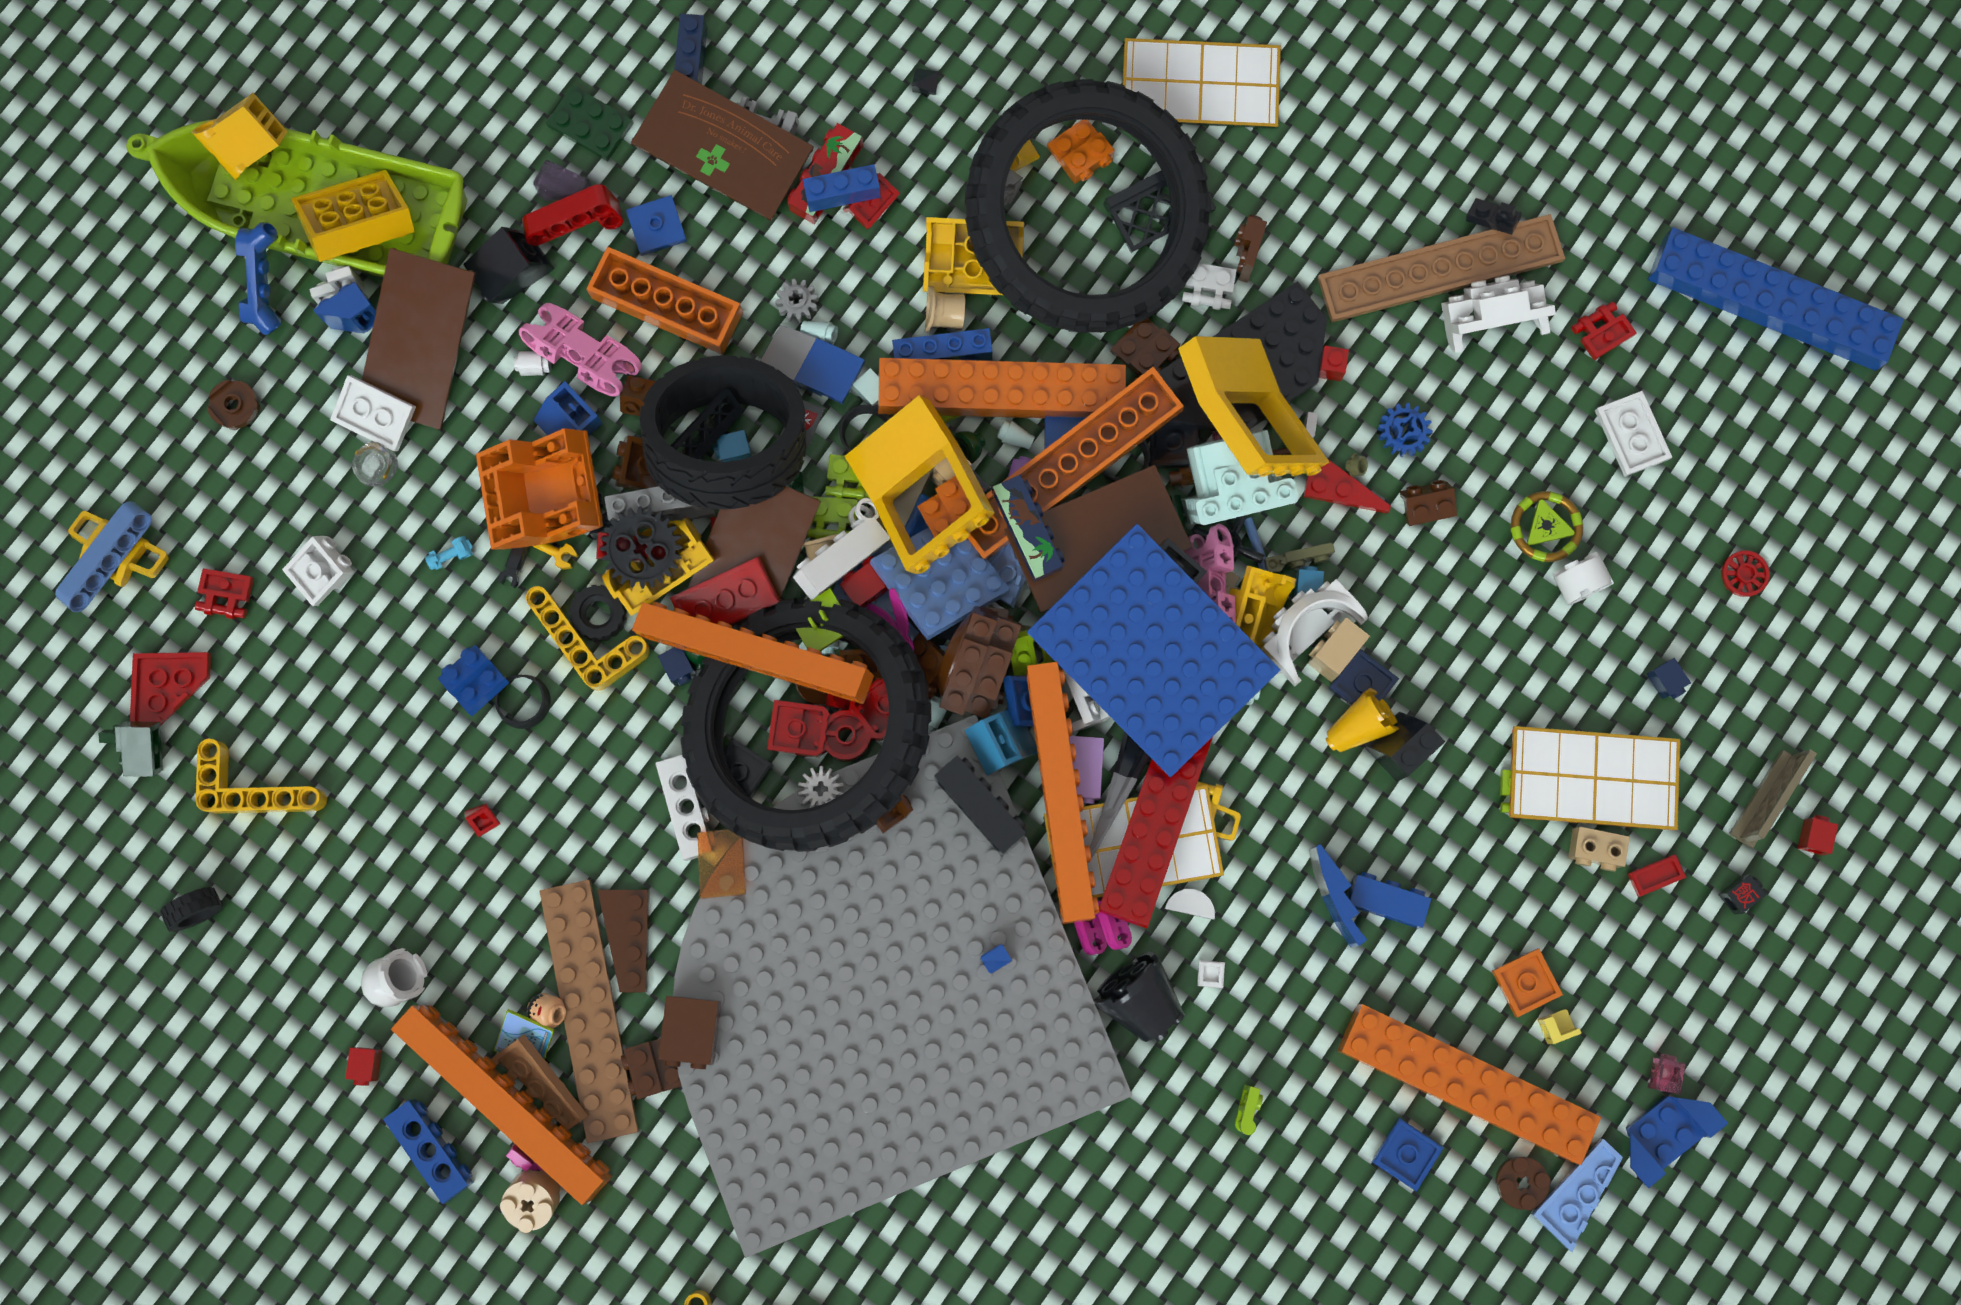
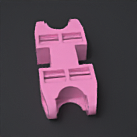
M551 303L543 304L538 310L540 318L546 323L545 326L525 323L519 329L522 341L535 353L553 364L560 357L564 358L578 367L577 379L609 396H618L623 390V385L616 377V373L635 376L642 369L638 357L627 347L608 335L601 342L582 332L584 326L582 319L566 309Z
M1217 524L1210 528L1206 541L1199 534L1188 537L1192 548L1184 552L1207 571L1197 585L1235 623V596L1226 594V573L1234 570L1232 537L1224 525ZM1217 530L1222 534V542L1218 539ZM1193 540L1197 542L1198 549L1194 548Z

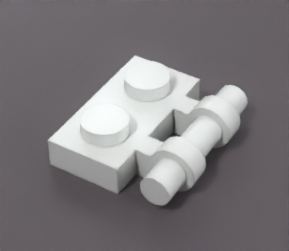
M1199 263L1194 274L1191 275L1185 284V288L1193 289V293L1183 292L1182 301L1189 302L1192 306H1199V304L1212 306L1215 310H1220V308L1230 309L1232 300L1224 299L1222 295H1232L1237 269ZM1201 290L1214 292L1215 296L1201 295Z

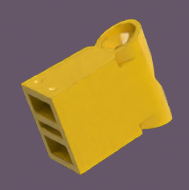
M251 93L218 119L209 120L197 126L192 131V134L217 158L221 166L236 181L246 167L279 146L288 131L254 93Z

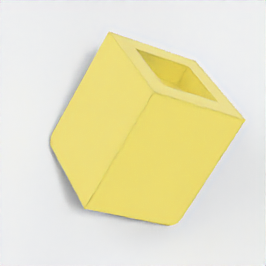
M1566 1009L1537 1019L1547 1044H1556L1581 1034L1580 1028L1574 1027Z

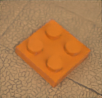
M1539 948L1492 970L1515 1017H1520L1563 995Z

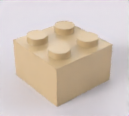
M1347 617L1342 622L1337 620L1324 635L1327 640L1323 641L1321 639L1309 654L1312 659L1308 664L1330 682L1340 675L1370 637V635Z

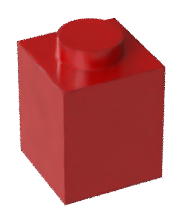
M1324 346L1319 378L1341 381L1346 373L1349 349Z
M1814 815V818L1805 819L1798 849L1822 856L1832 854L1838 824L1831 823L1830 818L1820 815Z
M351 1047L349 1049L345 1079L354 1080L353 1085L369 1086V1082L378 1081L382 1049Z

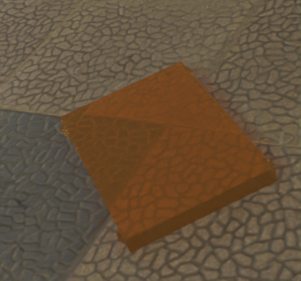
M729 829L698 832L700 899L746 895L743 838Z

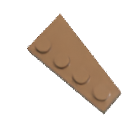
M525 1034L491 1058L496 1065L501 1063L509 1070L507 1075L515 1081L518 1078L527 1087L526 1092L532 1098L535 1097L543 1101V1108L567 1130L588 1116L580 1103L568 1091L565 1084L550 1068V1065L543 1059Z

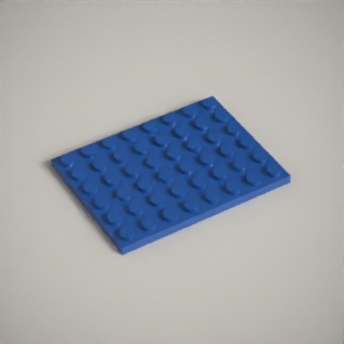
M1137 523L1026 631L1170 778L1280 671L1278 666Z

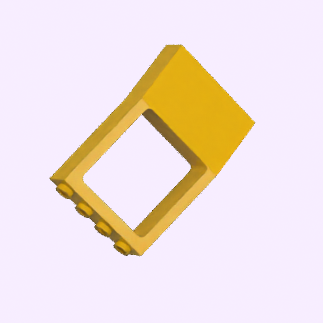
M1195 336L1178 348L1199 405L1247 475L1265 477L1275 474L1276 477L1285 474L1297 476L1307 473V476H1312L1321 472V467L1329 463V460L1281 394L1260 339ZM1231 403H1254L1258 405L1292 455L1266 454Z
M918 395L844 456L872 500L900 560L908 572L921 574L927 571L932 562L937 558L946 556L950 552L951 547L956 543L965 541L969 537L970 532L975 528L985 525L989 521V517L995 513L959 444L932 402L921 395ZM947 458L971 504V508L921 549L916 551L893 501L942 460Z

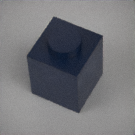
M674 647L658 656L674 686L677 684L679 686L688 684L693 680L692 677L697 674L682 649Z
M1675 658L1666 661L1646 674L1662 699L1669 696L1672 699L1679 697L1686 692L1684 687L1691 684Z

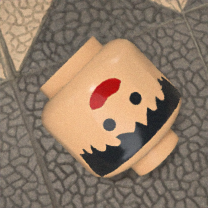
M538 993L527 1006L528 1018L552 1029L561 1024L566 1016V1009L562 999L547 993Z

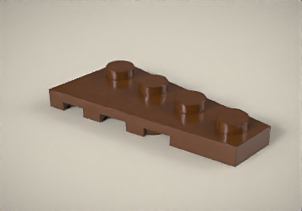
M598 890L619 991L647 992L650 890Z

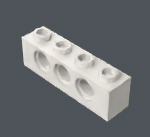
M680 755L656 762L682 860L689 861L715 853L714 846H717L716 837L713 831L709 832L707 826L710 816L708 810L705 807L702 808L699 795L690 783L686 773L687 765L685 758ZM686 777V787L680 790L676 789L675 781L677 778ZM688 800L692 801L694 804L692 812L684 814L682 812L683 803ZM695 824L699 825L701 828L699 836L691 838L688 833L689 828Z

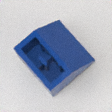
M355 282L344 285L337 294L322 300L318 307L313 309L331 329L362 334L373 328L377 311L367 295Z
M566 381L546 397L533 420L546 435L567 428L585 430L589 437L603 424L598 415Z

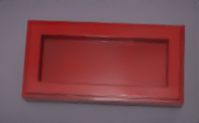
M1676 854L1627 873L1637 897L1686 878Z

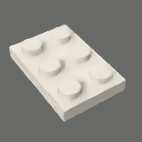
M347 375L330 420L392 451H399L416 406L361 379Z
M1643 391L1598 407L1595 410L1624 477L1672 458Z

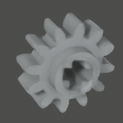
M795 278L792 279L791 286L784 282V291H776L780 299H777L775 304L777 307H781L779 309L780 316H784L787 313L788 322H791L793 317H797V321L801 323L802 316L804 315L806 318L811 319L809 311H817V306L814 303L819 301L818 295L813 294L815 292L814 286L807 288L806 280H802L801 284L797 285ZM795 298H800L798 304H794Z

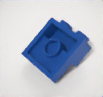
M476 645L472 648L464 649L461 652V658L454 664L445 666L442 669V675L438 677L448 692L456 698L471 716L476 714L510 683L488 656Z

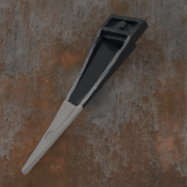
M1125 731L1105 804L1090 845L1091 857L1095 855L1150 759V756Z

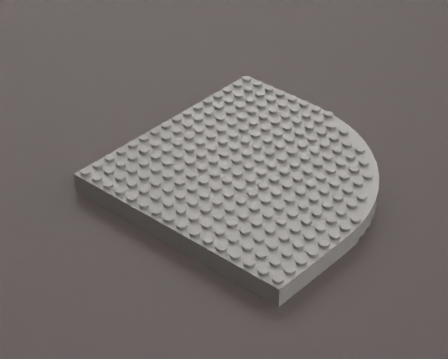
M976 715L928 734L930 738L926 754L922 755L918 766L920 770L912 785H908L902 793L910 800L913 811L906 819L883 834L878 826L874 825L864 833H858L850 837L847 842L833 847L817 848L816 851L803 852L770 849L741 837L729 850L709 879L694 908L681 945L675 972L673 996L721 1001L714 1064L707 1065L706 1069L690 1068L691 1063L681 1062L680 1067L677 1068L689 1111L745 1258L1132 1097L1128 1083L1027 838L1025 837L1002 857L935 781L934 775L958 755L961 760L966 757L975 767L974 774L979 779L983 776L992 787V795L995 798L1000 796L1008 804L1009 810L1007 812L1012 817L1017 815L1000 772L997 771L988 776L986 775L964 731L979 722ZM877 755L831 773L832 777L839 774L840 777L835 781L844 785L843 787H838V791L845 793L865 775ZM819 782L818 786L814 787L813 790L818 792V796H823V792L828 791V787H825L823 782ZM803 787L773 808L782 810L807 809L810 807L811 802L802 803L806 795L799 796L798 792L804 791ZM1003 944L1012 962L990 974L980 958L991 949Z

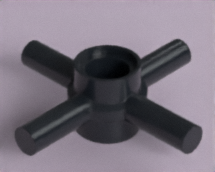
M1247 515L1236 517L1229 530L1232 543L1235 546L1233 547L1234 558L1237 555H1241L1261 564L1265 555L1243 546L1239 536ZM1196 526L1192 535L1199 534L1206 541L1209 531ZM1222 534L1218 535V539L1221 542L1223 539Z

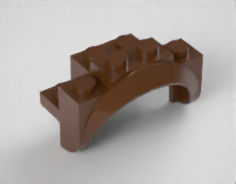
M978 606L973 608L972 612L963 620L954 633L942 660L938 680L941 698L940 708L960 715H964L966 711L983 718L989 717L1013 655V648L1022 626L1021 623L998 616V611Z

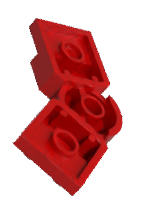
M877 679L874 681V684L870 685L864 704L850 700L849 710H841L832 715L824 706L774 700L767 750L819 758L827 752L834 759L844 762L859 759L869 749L871 740L883 741L885 738L889 717V702L884 680ZM845 729L853 732V737L848 742H843L839 739L841 731Z

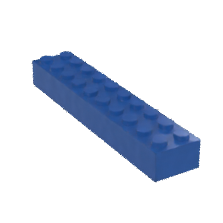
M1674 227L1663 238L1647 279L1874 371L1888 363L1904 320L1901 317Z

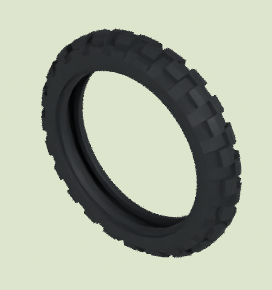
M1075 79L1069 82L1060 81L1044 86L1016 101L1002 113L983 137L969 168L970 172L965 189V220L968 236L971 238L974 247L973 252L978 263L990 278L991 284L1011 302V305L1025 315L1028 314L1037 319L1038 322L1050 327L1065 329L1069 332L1102 333L1119 330L1145 320L1163 309L1165 305L1181 292L1191 275L1194 274L1202 258L1201 254L1204 245L1207 244L1210 230L1208 224L1209 213H1211V194L1208 193L1206 180L1208 178L1203 162H1200L1195 149L1197 148L1188 133L1185 134L1177 124L1178 121L1166 109L1163 110L1157 106L1153 99L1139 91L1129 90L1125 88V85L1110 81L1100 82L1093 79ZM1071 120H1094L1118 127L1132 135L1151 153L1165 177L1171 201V222L1165 246L1152 268L1136 283L1123 290L1107 294L1088 295L1059 288L1038 275L1026 263L1010 236L1004 212V193L1011 165L1021 148L1030 138L1054 124Z
M809 597L802 600L793 598L776 603L777 606L769 609L762 608L749 615L748 620L738 626L736 624L732 627V629L738 631L740 627L749 629L754 632L755 636L762 637V634L770 635L777 639L776 642L784 644L785 641L795 642L802 640L795 628H812L808 621V618L811 617L818 628L843 635L839 639L840 641L849 643L865 652L880 671L886 686L889 702L888 725L881 749L865 775L848 791L827 803L807 809L782 810L760 804L746 794L736 782L727 763L724 749V723L731 698L749 670L705 657L701 662L704 665L700 673L693 677L687 692L690 694L687 706L683 707L681 720L683 737L680 740L682 757L685 758L687 765L686 773L692 787L699 795V800L708 812L727 829L752 843L780 851L795 850L803 852L816 851L817 848L833 847L847 842L850 837L858 833L862 834L876 825L877 820L886 812L890 813L902 799L900 796L907 786L912 785L920 770L918 766L922 755L926 754L930 738L928 735L929 723L932 721L931 702L928 696L929 687L925 673L918 662V657L901 634L884 618L856 603L839 599L840 605L833 604V607L821 606L822 602L811 601ZM823 610L829 620L825 622L820 616L819 611Z

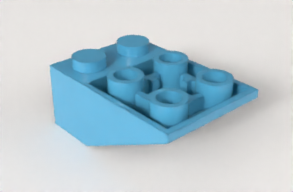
M1008 710L987 717L964 730L987 776L1037 753L1036 743L1028 727L1014 726Z

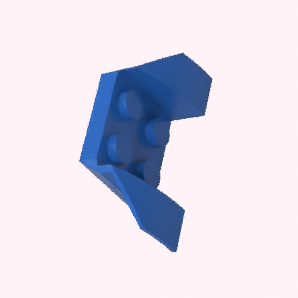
M1664 1096L1626 1127L1630 1138V1168L1645 1186L1650 1188L1666 1175L1663 1170L1700 1139L1703 1137H1713L1728 1123L1710 1102Z

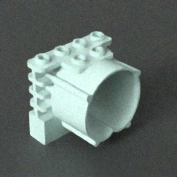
M1268 430L1251 432L1264 452L1268 455H1273ZM1223 439L1187 448L1197 493L1196 496L1181 499L1184 515L1187 517L1186 523L1207 525L1293 504L1298 501L1295 481L1292 478L1276 477L1275 474L1265 477L1247 475Z

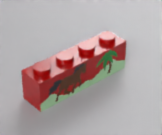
M839 123L836 124L834 129H829L824 138V145L821 149L818 148L812 157L813 163L809 169H804L800 176V184L796 189L793 188L787 198L790 211L814 225L824 209L809 212L803 179L849 170L863 148L862 136Z

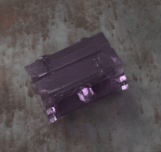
M549 160L544 161L540 172H538L533 181L537 195L547 201H550L551 198L558 201L592 186L589 179Z

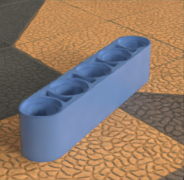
M129 501L122 504L56 589V598L72 612L83 611L149 528L152 521L151 515L135 502Z

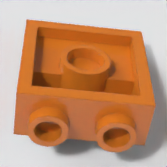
M1088 120L1079 121L1047 143L1048 150L1074 184L1080 180L1083 182L1088 180L1094 174L1093 171L1099 167L1105 168L1114 158L1115 150L1101 132L1098 133Z
M956 476L935 488L938 494L917 506L934 538L971 508V504Z

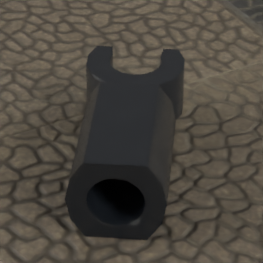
M528 547L511 549L505 567H507L506 571H503L498 578L500 584L504 585L506 578L512 577L511 587L516 589L519 584L517 575L524 566L529 552Z

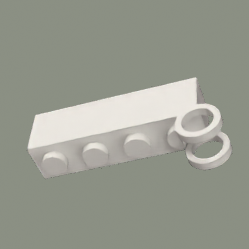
M870 498L861 499L850 510L848 519L853 530L849 533H846L845 530L833 539L835 542L829 547L825 544L815 552L816 558L812 561L806 558L797 566L799 571L793 578L811 600L890 540L887 532L876 520L879 514ZM868 503L872 505L875 510L874 517L871 510L861 504ZM860 510L864 511L868 518L863 516ZM854 512H855V514H856V516H857V518H858L857 521H855V519H854V516H853V515H854Z

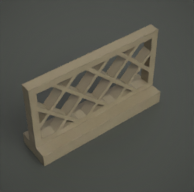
M1811 749L1793 755L1785 750L1780 751L1729 832V835L1749 848H1754L1758 840L1764 839L1817 753Z

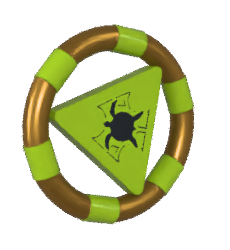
M1542 491L1525 497L1516 506L1511 518V533L1514 542L1525 555L1541 562H1554L1568 557L1577 549L1583 535V521L1579 510L1568 498L1555 492ZM1544 500L1562 505L1571 516L1574 530ZM1538 502L1526 543L1520 527L1521 516L1533 503ZM1572 536L1571 541L1561 550L1554 553H1546L1530 547L1531 545Z

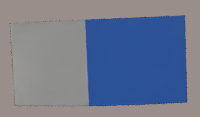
M783 325L779 326L761 359L762 362L784 373L792 380L796 387L800 389L803 387L821 397L824 395L842 405L865 364L864 359Z
M1321 844L1311 848L1309 854L1323 901L1350 947L1360 946L1367 939L1352 921V918L1359 914V911L1344 893L1352 885Z

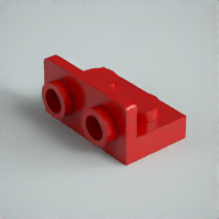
M877 173L881 198L847 204L842 209L845 213L850 212L866 229H869L900 194L881 173Z

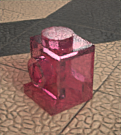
M1661 1054V1058H1653L1650 1083H1648L1647 1088L1681 1094L1685 1063L1677 1062L1676 1056ZM1664 1068L1668 1071V1075L1665 1078L1662 1077Z

